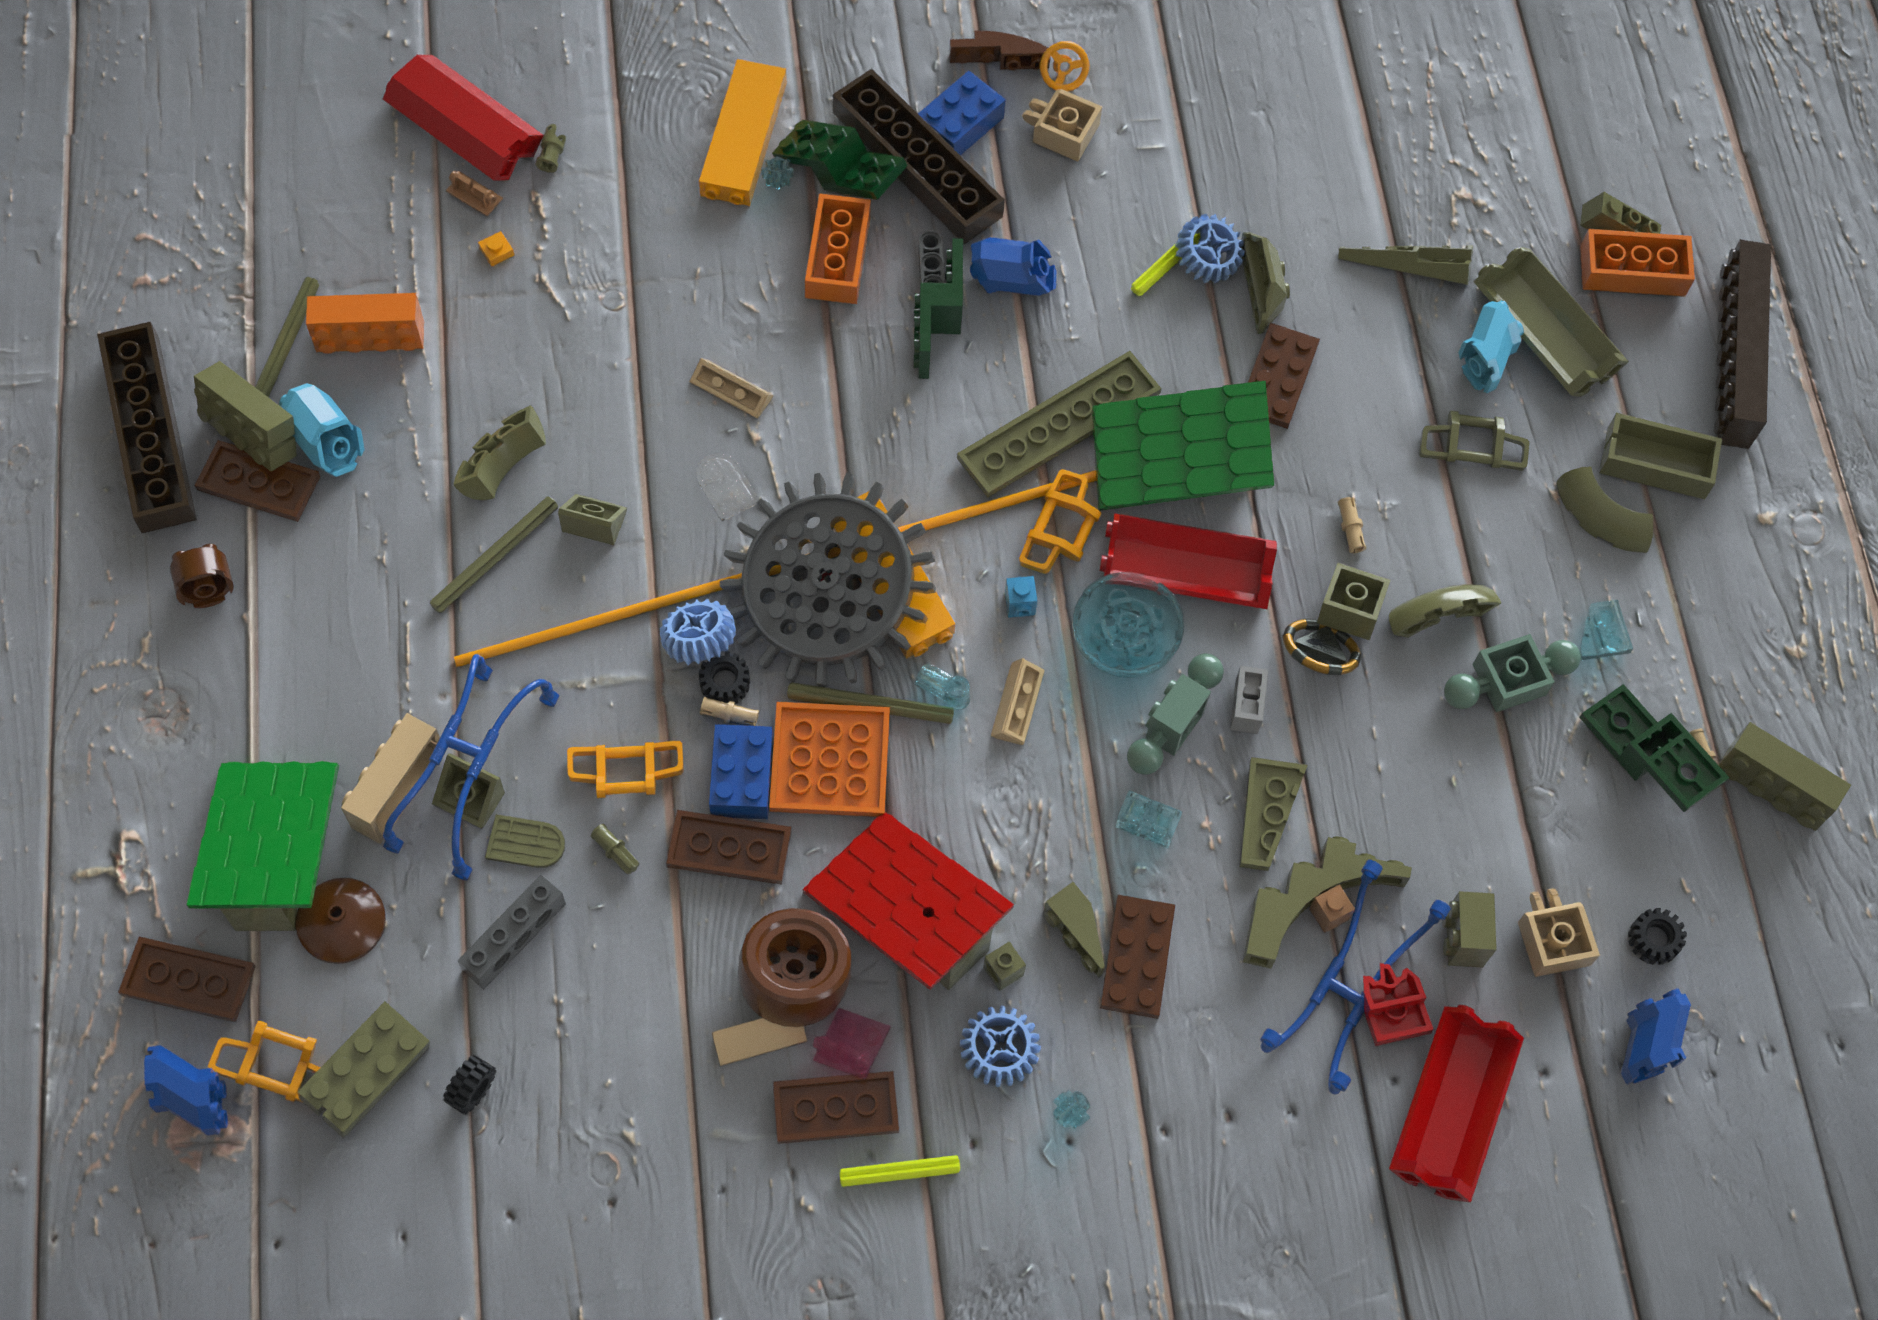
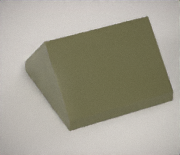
M575 494L558 510L561 530L565 533L614 545L625 518L627 507Z
M451 753L446 756L432 801L433 805L455 815L458 799L471 763ZM481 769L467 795L462 814L463 820L481 829L486 825L505 794L499 777Z

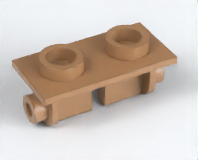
M453 171L449 176L452 184L446 189V192L485 216H488L503 200V197L466 176L461 171Z

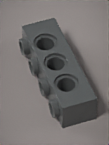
M540 875L457 960L462 971L484 990L566 905L563 893L545 877Z

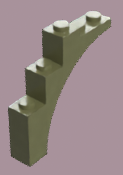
M1328 837L1323 846L1319 868L1309 862L1293 863L1289 871L1285 894L1273 887L1258 889L1254 899L1243 962L1271 969L1276 960L1282 938L1299 915L1311 906L1315 897L1338 885L1343 890L1360 886L1361 876L1363 875L1361 870L1367 860H1373L1383 868L1379 877L1369 885L1382 884L1405 887L1410 879L1412 867L1404 866V863L1397 860H1378L1370 854L1356 855L1357 843L1349 842L1344 837Z

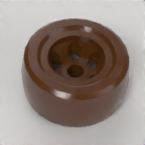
M789 908L764 916L747 933L739 954L738 979L746 1002L760 1017L785 1027L812 1025L829 1016L835 1011L845 996L851 977V951L845 935L833 921L820 913L807 909ZM795 946L798 951L790 953L786 948ZM815 955L818 957V960L814 962L809 961L807 956ZM770 957H777L780 962L772 964ZM812 974L818 975L813 979L809 978V976Z

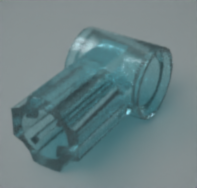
M928 662L918 672L915 680L916 686L943 699L949 707L955 710H962L969 705L971 700L970 684L966 678L952 676ZM955 690H961L964 692L960 696H955L951 694Z

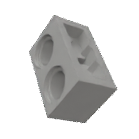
M1240 666L1235 680L1230 730L1253 734L1259 733L1264 716L1268 679L1267 669Z

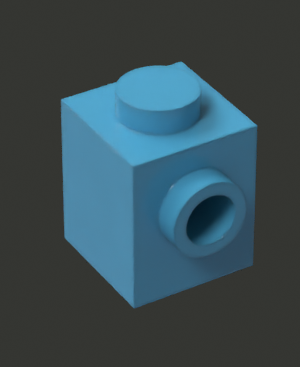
M1034 576L1006 578L1005 600L1008 618L1036 614L1038 600Z

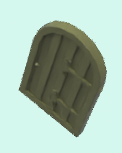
M496 814L485 859L546 868L554 865L561 859L565 851V839L562 832L555 825Z

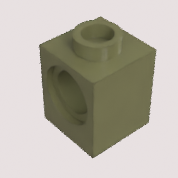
M1009 941L985 956L983 968L1000 991L1024 976L1026 964Z

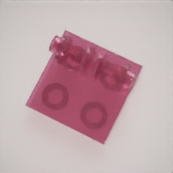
M839 1008L826 1034L821 1037L816 1036L813 1041V1047L817 1050L813 1061L865 1080L891 1026Z

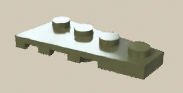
M1251 757L1240 867L1264 871L1269 870L1308 765Z

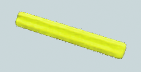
M1200 233L1194 235V245L1199 243ZM1175 244L1132 283L1131 291L1137 296H1142L1182 259L1176 256L1178 248L1175 247Z
M954 1155L844 1168L839 1172L840 1184L846 1187L955 1174L960 1172V1161L958 1156Z

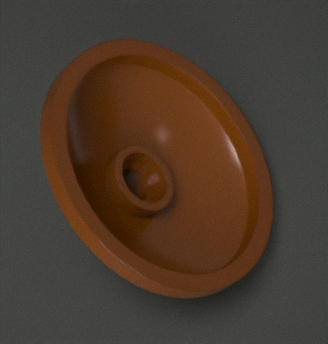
M335 878L315 887L311 908H298L295 923L296 932L305 950L318 960L333 964L348 963L365 956L377 945L385 929L386 912L381 898L371 886L353 878ZM341 910L342 913L339 917H332L333 912Z

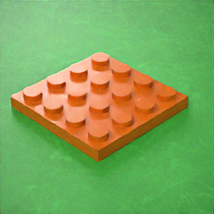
M777 702L769 812L878 817L885 814L890 707Z

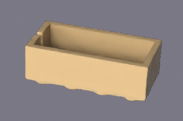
M406 713L402 720H398L395 723L388 741L378 747L372 764L362 770L358 784L353 791H348L342 800L341 809L352 829L379 844L383 842L384 827L388 818L415 785L430 762L429 758L440 738L436 728Z

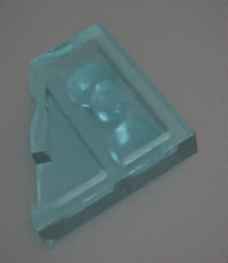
M1618 599L1591 603L1588 608L1579 650L1581 661L1631 653L1633 646Z

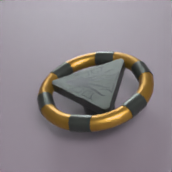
M1317 619L1297 620L1289 624L1284 630L1282 638L1288 653L1301 665L1326 675H1343L1352 672L1359 666L1361 660L1360 649L1354 639L1345 632L1318 624ZM1303 629L1317 630L1299 639H1296L1294 643L1293 639L1297 631ZM1338 641L1344 644L1350 652L1349 661L1347 663V659Z

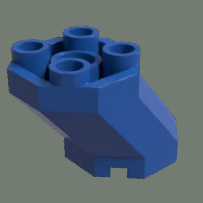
M989 237L971 244L972 264L970 265V273L973 279H978L987 293L1005 291L1040 296L1056 289L1057 271L1054 265L1049 266L1047 259L1052 258L1050 251L1039 239L1032 242Z
M1679 989L1662 995L1663 999L1656 1002L1652 998L1644 1000L1636 1005L1637 1009L1627 1014L1628 1018L1626 1021L1631 1029V1034L1621 1071L1626 1085L1632 1082L1633 1084L1658 1076L1665 1072L1664 1069L1668 1067V1063L1674 1068L1686 1059L1681 1046L1691 1004L1686 994H1681Z
M161 1045L148 1047L147 1052L150 1055H145L144 1078L146 1091H152L154 1094V1098L148 1099L150 1107L156 1113L171 1112L207 1136L220 1134L221 1129L227 1128L228 1116L222 1106V1099L227 1097L225 1080H219L218 1072H214L212 1068L199 1070Z

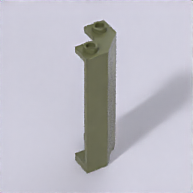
M1524 247L1515 248L1507 255V260L1502 265L1488 264L1479 271V276L1473 281L1490 302L1502 300L1507 303L1511 314L1523 326L1524 334L1520 337L1571 396L1582 397L1590 391V387L1595 382H1600L1601 384L1607 382L1629 362L1531 249Z

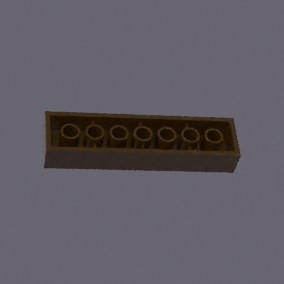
M872 68L833 94V114L846 127L855 128L863 144L871 152L904 157L908 166L897 178L958 239H963V244H966L1003 218L1005 199Z
M1740 239L1735 249L1730 250L1728 261L1726 264H1722L1720 270V279H1723V285L1719 292V300L1722 301V307L1719 311L1718 322H1722V326L1717 338V343L1721 344V350L1717 356V366H1720V373L1716 379V388L1719 389V395L1715 402L1718 418L1715 422L1714 433L1718 434V438H1722L1721 445L1749 449L1767 423L1771 244Z
M152 322L97 334L135 523L143 534L196 521L197 518L162 349Z

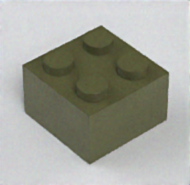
M1337 563L1317 623L1370 641L1391 580Z
M1459 891L1453 901L1449 903L1451 910L1447 917L1442 920L1443 928H1447V938L1443 942V954L1448 956V966L1483 968L1497 950L1494 893Z

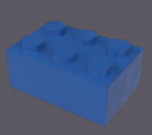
M967 71L918 114L959 155H962L1004 119L1006 99L972 72Z
M715 724L709 797L710 815L730 818L768 819L773 752L772 727Z

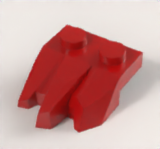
M1380 963L1379 981H1375L1371 976H1363L1365 1017L1375 1046L1429 1035L1433 1032L1434 1029L1424 1004L1426 1000L1425 992L1419 977L1411 970L1405 968L1401 976L1396 977L1389 964Z

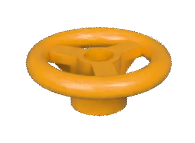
M1061 41L1051 45L1044 52L1040 61L1042 79L1053 90L1062 89L1069 92L1077 89L1084 83L1089 73V59L1086 52L1078 44L1070 41ZM1060 49L1073 50L1079 55L1080 59L1073 61L1069 56L1065 54L1060 55L1057 51ZM1050 57L1054 59L1053 69L1058 74L1055 81L1051 79L1047 70ZM1063 62L1068 63V67L1065 70L1060 69V65ZM1082 67L1079 77L1074 82L1063 84L1065 76L1072 69Z

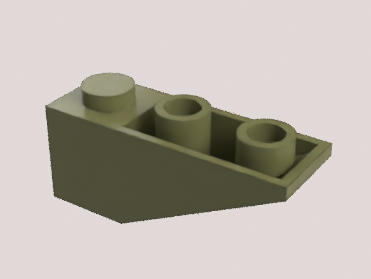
M1602 192L1582 205L1580 226L1587 230L1661 233V224L1606 192Z
M1071 882L1045 902L1044 917L1053 928L1057 927L1063 934L1062 939L1067 947L1071 950L1075 949L1082 957L1080 959L1085 969L1090 973L1094 972L1099 978L1103 974L1105 965L1092 904L1077 885Z

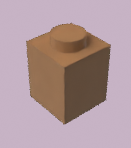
M1338 885L1315 897L1309 910L1323 932L1326 933L1349 921L1355 908L1342 887Z

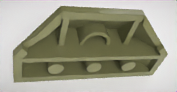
M1243 232L1241 240L1244 241V245L1241 249L1245 253L1242 257V263L1257 334H1263L1269 327L1270 322L1272 323L1283 310L1286 299L1290 297L1289 284L1284 282L1285 264L1283 261H1280L1278 251L1266 237Z

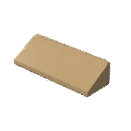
M703 358L700 359L689 381L755 418H759L774 396Z
M1023 658L1012 662L991 732L992 737L1024 745L1043 679L1044 669Z
M764 1018L712 1032L720 1066L807 1042L804 1026L785 1027L771 1023Z

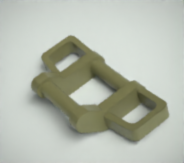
M1450 410L1447 425H1427L1421 431L1419 455L1423 458L1442 459L1447 462L1460 460L1490 464L1492 468L1501 467L1523 471L1528 465L1530 442L1526 438L1505 433L1503 417L1495 416L1494 419L1462 415L1458 411ZM1460 425L1492 429V454L1458 450ZM1428 433H1448L1446 452L1427 450ZM1504 441L1515 443L1522 447L1521 463L1502 460Z

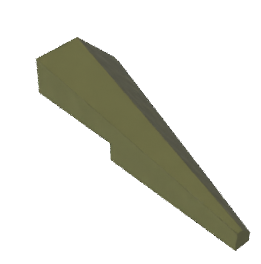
M1450 245L1442 247L1385 246V249H1370L1369 246H1363L1362 248L1339 247L1338 259L1468 285L1473 245H1466L1465 248H1451Z

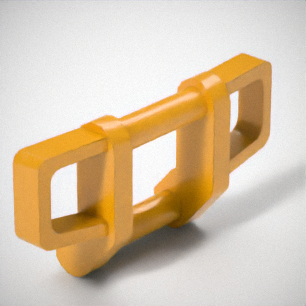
M1065 469L1059 470L1050 490L1046 493V502L1034 528L1029 530L1026 537V543L1019 557L1021 566L1047 574L1060 553L1077 562L1081 560L1085 542L1094 523L1098 522L1101 516V512L1084 501L1089 485L1086 476ZM1068 479L1081 484L1077 498L1058 492L1063 480ZM1055 506L1078 512V514L1084 517V521L1073 544L1065 539L1044 533ZM1033 544L1052 549L1045 563L1040 564L1027 559Z
M645 742V745L609 748H605V745L570 747L567 750L568 776L572 782L596 784L597 798H606V795L644 792H646V795H655L656 780L678 776L684 772L682 742ZM676 750L678 752V764L676 767L655 771V752ZM576 756H596L597 775L575 773L574 758ZM645 757V781L607 783L606 759Z
M260 1020L255 1026L250 1043L225 1037L220 1038L208 1064V1068L218 1072V1075L235 1080L237 1084L245 1086L247 1083L284 1095L286 1100L295 1102V1100L302 1102L298 1098L297 1091L301 1088L307 1071L316 1073L321 1067L311 1063L317 1039L311 1037L304 1039L268 1027V1023ZM264 1038L302 1051L300 1061L290 1084L251 1072ZM231 1046L247 1050L238 1074L216 1066L223 1047Z

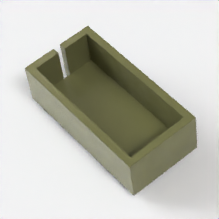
M221 361L194 375V393L198 406L197 414L203 422L209 423L221 436H226L239 450H244L253 457L256 463L262 464L270 471L275 470L297 456L296 441L293 437L295 434L294 420L290 413Z
M1616 412L1607 428L1604 444L1605 450L1602 455L1599 473L1705 499L1715 485L1722 438Z
M1751 722L1732 742L1718 764L1729 776V780L1740 783L1751 794L1762 797L1770 802L1778 811L1786 812L1797 819L1802 826L1811 828L1814 831L1837 810L1851 787V784Z
M384 1001L297 1091L298 1098L318 1116L323 1112L324 1107L326 1111L323 1113V1120L342 1138H345L429 1049L430 1041Z

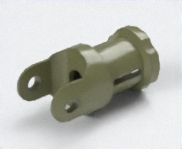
M550 124L546 128L541 141V154L537 157L535 163L537 168L548 173L557 171L559 165L557 162L558 157L562 154L566 141L565 135L556 136L557 127L555 124Z

